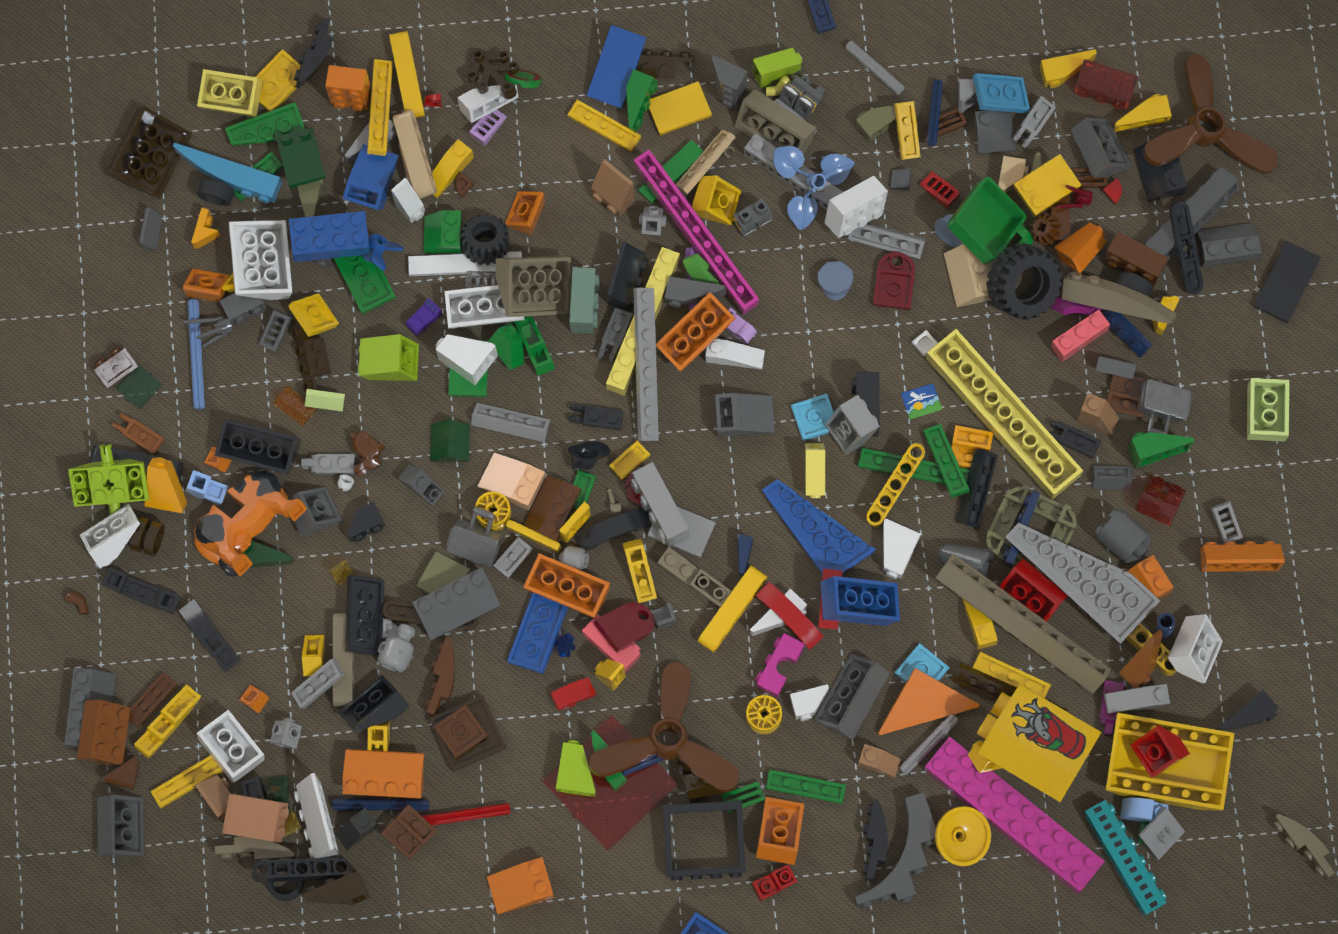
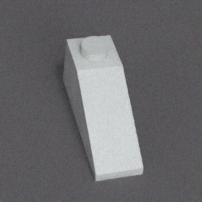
M499 85L489 86V90L484 94H480L477 88L472 89L457 97L459 109L473 123L519 98L518 91L514 98L505 99L502 96Z
M404 178L391 191L396 208L412 223L423 217L425 209L409 181Z
M715 339L707 346L706 362L762 370L765 350L728 340Z
M790 589L785 596L805 615L807 613V604ZM770 609L750 629V634L754 636L784 626L785 624Z

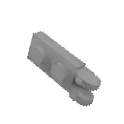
M1040 96L1012 139L1017 141L1023 132L1026 131L1029 135L1022 143V146L1026 148L1032 139L1038 135L1056 107Z

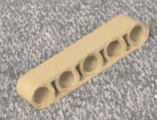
M410 109L394 115V125L414 191L419 199L437 193L413 111Z

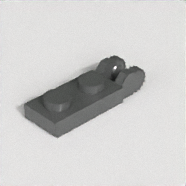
M614 308L601 341L602 345L598 358L602 359L608 345L613 347L609 355V361L614 362L618 349L620 350L633 317L632 313Z

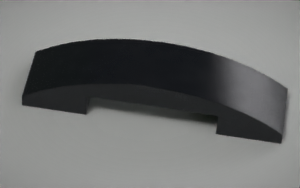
M639 508L594 524L576 533L574 536L578 546L588 551L598 547L601 543L629 532H637L650 527L652 523L649 519L648 511Z
M109 567L102 583L103 586L119 594L174 614L181 599L180 595L142 582Z

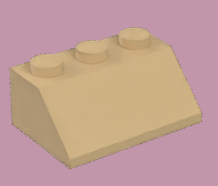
M964 244L944 253L956 307L991 301L992 299L988 296V291L990 290L987 289L986 282L989 281V278H987L988 271L990 272L989 266L981 263Z

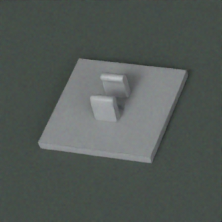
M1164 807L1139 836L1159 860L1185 831L1170 811Z

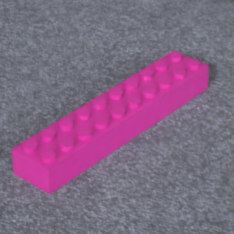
M949 737L925 766L924 771L968 807L982 813L988 823L1078 895L1105 861L993 771L979 773L968 756L969 752Z

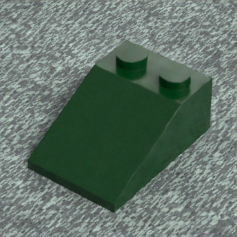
M313 127L276 137L289 188L326 179Z

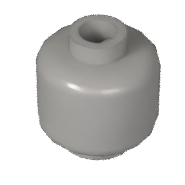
M567 546L560 553L559 562L582 571L588 566L589 554L586 553L584 548Z

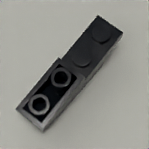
M323 17L321 23L317 22L314 31L317 34L316 40L313 39L310 48H307L305 53L300 55L298 64H301L300 70H296L294 80L297 81L295 88L299 89L314 76L327 55L333 38L326 36L330 23L328 18Z
M195 599L179 610L190 628L225 672L241 661L240 657Z
M874 799L873 804L869 803L867 815L870 816V821L865 823L863 830L866 840L873 842V844L869 843L867 855L870 856L869 863L864 864L863 874L866 875L865 880L872 882L877 863L885 864L888 843L886 821L877 799Z

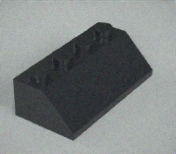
M224 418L214 456L289 475L297 458L301 438Z

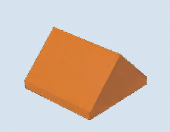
M518 191L505 222L507 227L532 235L545 204L544 193Z
M193 268L183 285V290L187 297L220 303V300L224 299L226 291L222 289V286L229 279L230 275Z

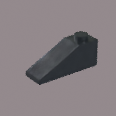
M1262 690L1217 730L1227 732L1261 724L1265 720L1270 722L1277 716L1275 712L1279 707Z

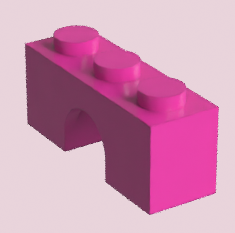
M785 633L782 638L778 636L773 646L776 648L773 655L769 653L764 662L767 665L764 671L760 670L755 679L758 682L757 688L778 698L787 678L779 674L776 667L782 661H790L796 664L805 644Z

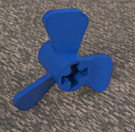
M368 234L370 254L362 255V257L385 271L386 265L382 257L384 251H403L404 247L394 242H388L385 237L379 234H372L371 237Z

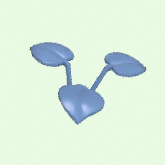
M794 146L777 147L775 149L773 162L777 172L785 178H792L797 171L807 177V184L811 187L804 195V198L795 196L789 201L787 206L788 216L799 230L806 228L813 221L818 210L816 200L807 197L812 192H815L816 189L823 188L826 181L832 185L844 182L855 164L854 161L840 154H829L820 162V167L823 171L820 174H810L799 169L804 163V156L800 149Z

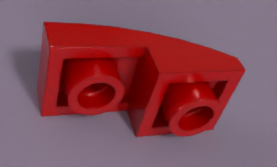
M589 677L563 686L551 692L550 695L557 710L560 711L575 706L577 702L594 698L596 692Z
M788 864L753 882L751 885L761 902L798 881Z

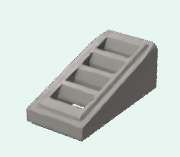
M1227 501L1210 507L1224 544L1243 538L1231 502ZM1224 509L1227 510V512H1225V513H1223V514H1220V515L1218 514V511H1221V510H1224ZM1228 516L1230 517L1229 520H1226L1224 522H1221L1220 520ZM1233 524V527L1224 530L1223 526ZM1236 531V534L1229 537L1226 536L1227 533Z

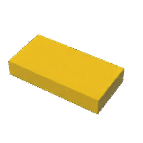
M636 441L613 461L609 467L623 480L650 456V453Z

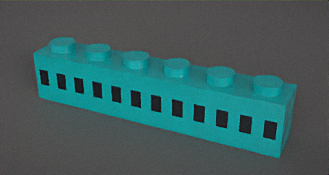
M1104 800L1086 810L1083 814L1144 917L1164 906L1167 897L1161 888H1157L1155 884L1156 878L1151 871L1148 872L1144 866L1146 861L1141 854L1138 855L1134 849L1136 847L1135 842L1131 837L1128 838L1124 832L1126 830L1125 825L1121 820H1117L1114 815L1116 813L1115 808L1111 803H1107Z

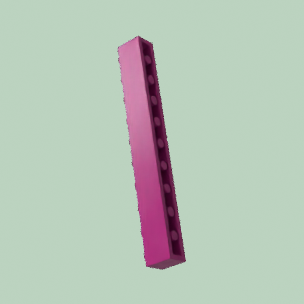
M647 150L634 159L633 166L697 254L709 264L708 269L720 282L719 284L726 287L728 296L741 314L744 315L759 304V298L651 151Z

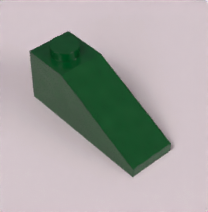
M254 541L242 553L247 555L253 563L250 568L287 565L294 562L292 556Z

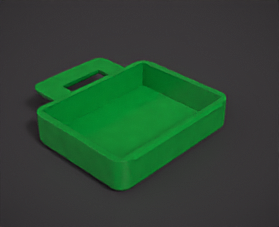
M985 177L974 186L947 223L948 229L985 265L995 261L1000 253H1004V249L1007 248L1006 246L1016 233L1022 238L1018 244L1026 243L1031 245L1034 241L1033 236L1022 225L1026 220L1024 211L990 177Z

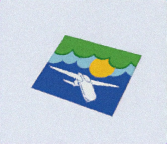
M934 384L901 393L909 419L942 410Z

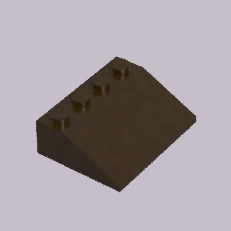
M145 106L137 108L105 174L127 186L160 199L181 157L176 153L173 145L177 143L186 146L192 133Z

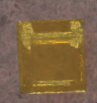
M343 560L329 570L338 585L346 582L348 575H354L346 560Z
M294 812L288 814L285 820L284 837L298 831L302 827Z

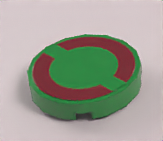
M519 70L516 74L506 72L505 81L511 82L515 86L516 83L520 84L522 88H537L542 83V76L531 71Z

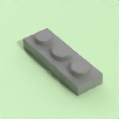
M331 659L291 692L300 709H305L345 674L337 660Z

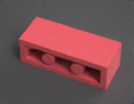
M1097 310L1053 340L1051 349L1060 361L1063 362L1107 332L1110 324L1100 310Z
M597 614L582 630V635L610 660L623 664L626 673L641 657L640 648L634 643L616 653L593 624L597 618L601 617Z

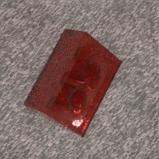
M1084 59L1074 92L1084 98H1094L1099 103L1112 104L1118 109H1128L1138 76Z

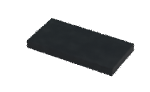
M1286 241L1254 308L1288 324L1321 257Z
M356 575L347 576L345 652L371 656L379 655L378 648L383 642L382 609L384 606V579Z

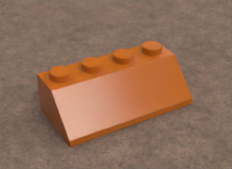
M709 292L656 343V346L681 372L736 318Z
M1267 541L1263 544L1245 542L1244 545H1236V542H1226L1225 545L1207 542L1200 549L1201 572L1279 571L1285 563L1281 544H1275L1273 541Z
M539 553L523 589L595 618L610 591V583Z
M346 749L343 770V794L421 798L424 785V753Z

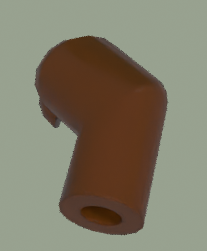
M69 591L65 594L64 600L67 603L76 604L80 615L89 613L86 599L83 595L75 591Z

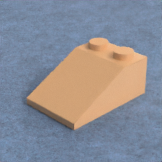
M494 453L477 487L487 492H499L509 502L529 511L546 475L544 471L529 464Z

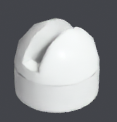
M340 475L337 483L338 488H342V491H348L352 488L354 480L348 475Z

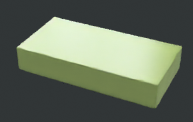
M307 389L305 406L343 411L345 394Z

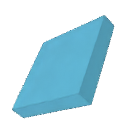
M828 394L791 405L803 441L830 433L825 423L834 412Z
M919 643L896 670L895 674L906 682L915 667L939 681L950 667Z

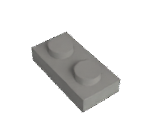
M518 537L493 567L509 579L531 554L533 548Z

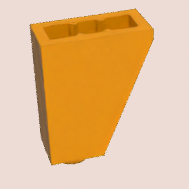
M161 457L152 458L147 467V485L150 500L145 501V507L183 513L187 500L172 461Z

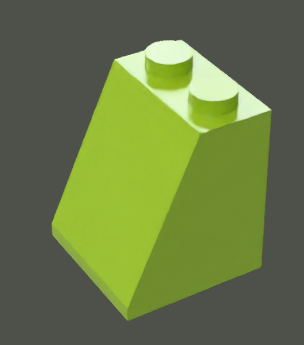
M401 334L360 339L359 376L367 380L417 381L418 343Z

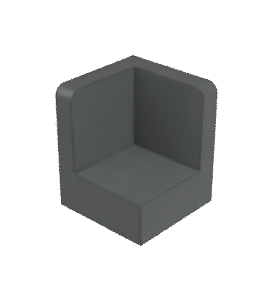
M670 602L666 603L667 606L652 611L658 630L676 625V618Z

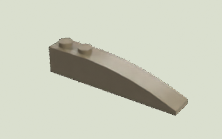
M1070 272L1063 281L1062 300L1170 324L1177 315L1161 303L1140 292L1108 280L1100 279L1098 276L1082 275V273Z

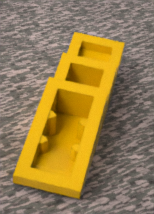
M186 684L161 710L160 715L147 727V731L134 744V748L149 759L185 719L200 700L201 695Z

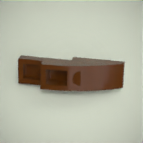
M448 637L445 638L444 642H440L438 660L434 659L431 667L434 677L439 678L434 681L432 686L433 696L428 698L425 705L427 714L432 717L437 715L442 700L450 702L453 692L455 657L451 640Z

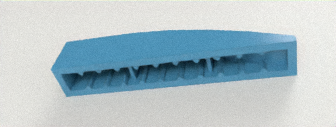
M174 143L173 147L176 153L208 177L232 187L245 197L250 198L254 196L263 203H275L282 185L279 176Z

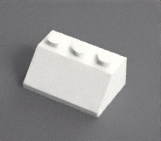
M1206 614L1186 616L1168 656L1170 663L1177 672L1200 683H1206L1223 643Z

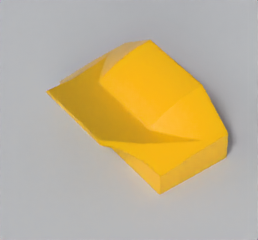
M1164 296L1160 303L1174 312L1180 298L1177 296ZM1152 320L1154 332L1162 336L1167 323Z

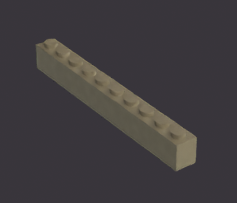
M954 553L937 574L936 579L943 585L949 587L959 597L964 598L974 608L983 612L990 620L1002 626L1005 631L1010 632L1020 642L1029 646L1036 654L1044 657L1054 667L1063 671L1069 678L1075 680L1092 694L1108 676L1110 668Z

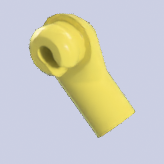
M783 76L776 86L766 87V96L780 95L783 87L791 83L789 77Z

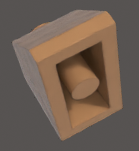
M864 744L858 766L895 778L901 759L882 749Z

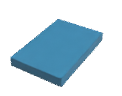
M980 73L973 75L980 110L1028 113L1030 111L1023 77Z

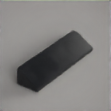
M975 449L966 482L969 492L963 494L956 519L957 523L979 529L998 458L997 454L983 449Z

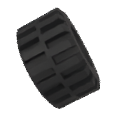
M478 214L476 218L471 217L470 222L466 221L464 223V227L461 230L462 249L466 258H470L471 262H477L478 265L486 263L487 266L492 262L495 264L496 258H504V255H507L509 235L507 225L503 223L501 218L497 219L495 215L489 216V214H485V216H481V214ZM482 237H491V238H493V240H491V241H489V242H479V241H477L478 239H480V238H482Z

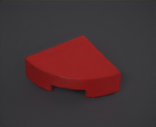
M432 94L424 97L423 106L441 107V94Z
M1118 178L1102 191L1114 205L1118 203L1122 194V186Z

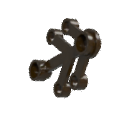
M478 49L470 54V62L473 66L471 71L467 73V79L470 83L477 82L479 80V69L483 67L482 79L476 85L478 92L484 94L489 90L488 83L491 76L501 87L502 96L505 99H512L517 94L515 85L511 82H506L498 72L516 74L520 68L515 61L510 62L508 65H495L488 62L499 61L503 64L507 63L510 60L507 51H501L498 54H487L485 50Z

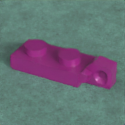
M1104 681L1099 718L1100 724H1105L1103 735L1111 736L1117 713L1107 714L1104 694L1123 691L1124 683Z

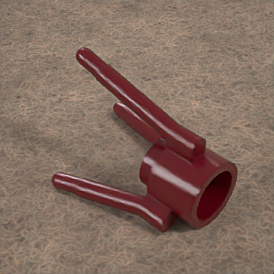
M1066 185L1067 189L1074 191L1073 200L1076 203L1057 205L1056 208L1082 209L1083 205L1088 206L1091 204L1093 193Z

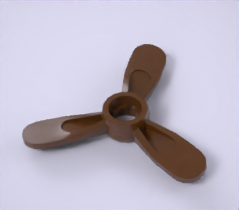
M1191 54L1185 60L1184 68L1195 112L1190 116L1186 126L1164 133L1149 141L1143 149L1144 158L1152 165L1162 166L1183 155L1194 144L1209 147L1217 143L1236 160L1251 169L1263 174L1273 171L1278 164L1277 153L1270 146L1254 137L1226 126L1224 116L1213 108V83L1210 65L1200 54ZM1199 120L1209 123L1214 133L1206 131L1200 125Z
M672 662L666 665L663 670L660 687L661 720L652 726L649 736L606 747L592 754L589 759L591 772L599 777H608L624 771L655 754L664 760L679 758L697 777L718 791L729 792L739 782L738 770L732 763L712 750L688 740L687 730L680 722L688 701L691 673L686 665L679 662ZM671 731L676 733L681 740L677 744L666 746L659 743L656 737L662 732Z

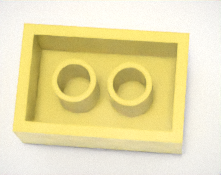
M203 69L197 106L206 110L256 117L263 81L256 77Z

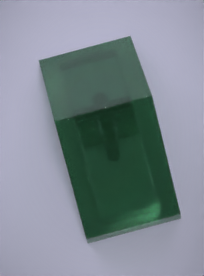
M288 776L268 777V800L288 803V815H291Z

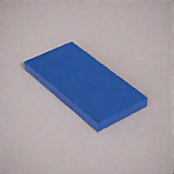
M611 25L587 96L623 108L627 97V83L633 69L636 70L647 37Z
M532 593L507 663L544 674L568 607Z

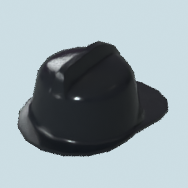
M588 441L570 446L568 452L571 454L572 469H592L599 459L609 455L610 448L608 445L598 441Z

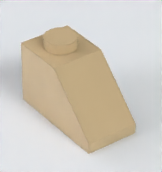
M1003 156L998 186L1005 193L1014 189L1013 185L1027 175L1029 166H1025L1026 159Z

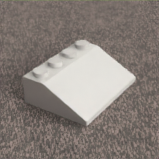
M286 220L229 222L235 295L267 300L289 299L292 294Z
M312 773L296 785L297 791L294 792L296 802H300L302 810H299L301 821H305L307 827L304 829L305 838L310 840L311 848H308L311 859L339 858L340 855L322 785L316 774Z

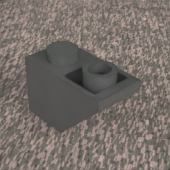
M235 293L220 300L232 325L241 324L246 318L251 315L257 316L266 308L261 299L238 296Z
M411 464L407 466L398 478L410 491L431 506H434L445 492L421 469Z

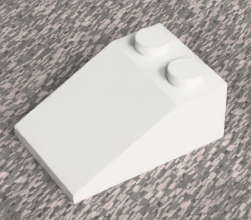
M127 504L80 534V537L98 567L102 568L111 564L118 557L140 522L131 506Z

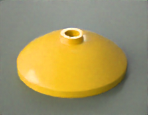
M962 806L949 810L941 817L936 827L935 842L941 856L951 864L969 866L977 863L987 853L991 842V829L987 819L982 813L971 807ZM957 832H959L960 837L958 839L956 838Z

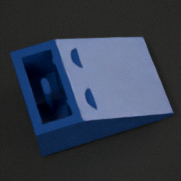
M363 144L348 178L342 199L381 210L384 209L399 155L391 152H386V156L367 154L368 145Z

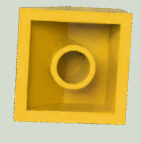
M716 175L703 176L699 181L692 208L703 219L732 225L733 216L742 191Z

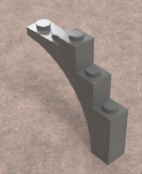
M924 792L907 797L904 800L908 816V834L906 846L899 862L880 884L854 898L857 907L867 908L872 906L874 901L880 900L885 902L891 900L893 895L896 902L901 901L902 904L913 901L912 897L916 896L910 873L918 875L925 872L924 869L928 865L921 845L924 844V847L936 844V827Z

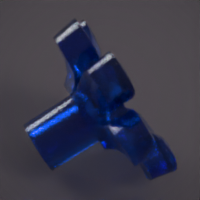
M565 633L564 637L560 636L555 642L554 647H557L558 655L562 658H569L571 655L570 650H575L576 646L572 644L574 636H571V633Z

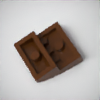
M1113 375L1107 402L1116 412L1143 418L1144 413L1138 412L1137 407L1141 384L1147 381V379L1135 376L1130 379Z
M408 804L380 834L410 860L437 830Z

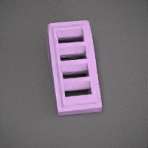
M498 110L487 114L470 130V137L486 146L507 116ZM491 114H495L500 119L497 121L491 116ZM489 119L495 123L494 126L488 123L487 120ZM483 125H486L487 127L490 128V130L488 131L487 129H485V128L482 127V126H483ZM481 130L482 132H484L485 136L480 134L478 131Z

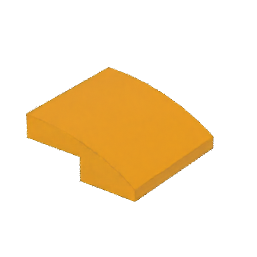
M955 426L951 448L960 468L970 470L975 449H983L990 452L993 432Z

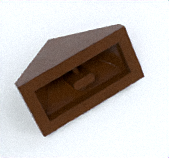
M133 757L102 777L106 784L134 790L140 762L136 757Z

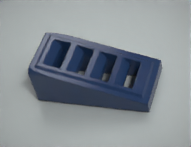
M738 534L739 576L742 578L746 573L753 546V538Z

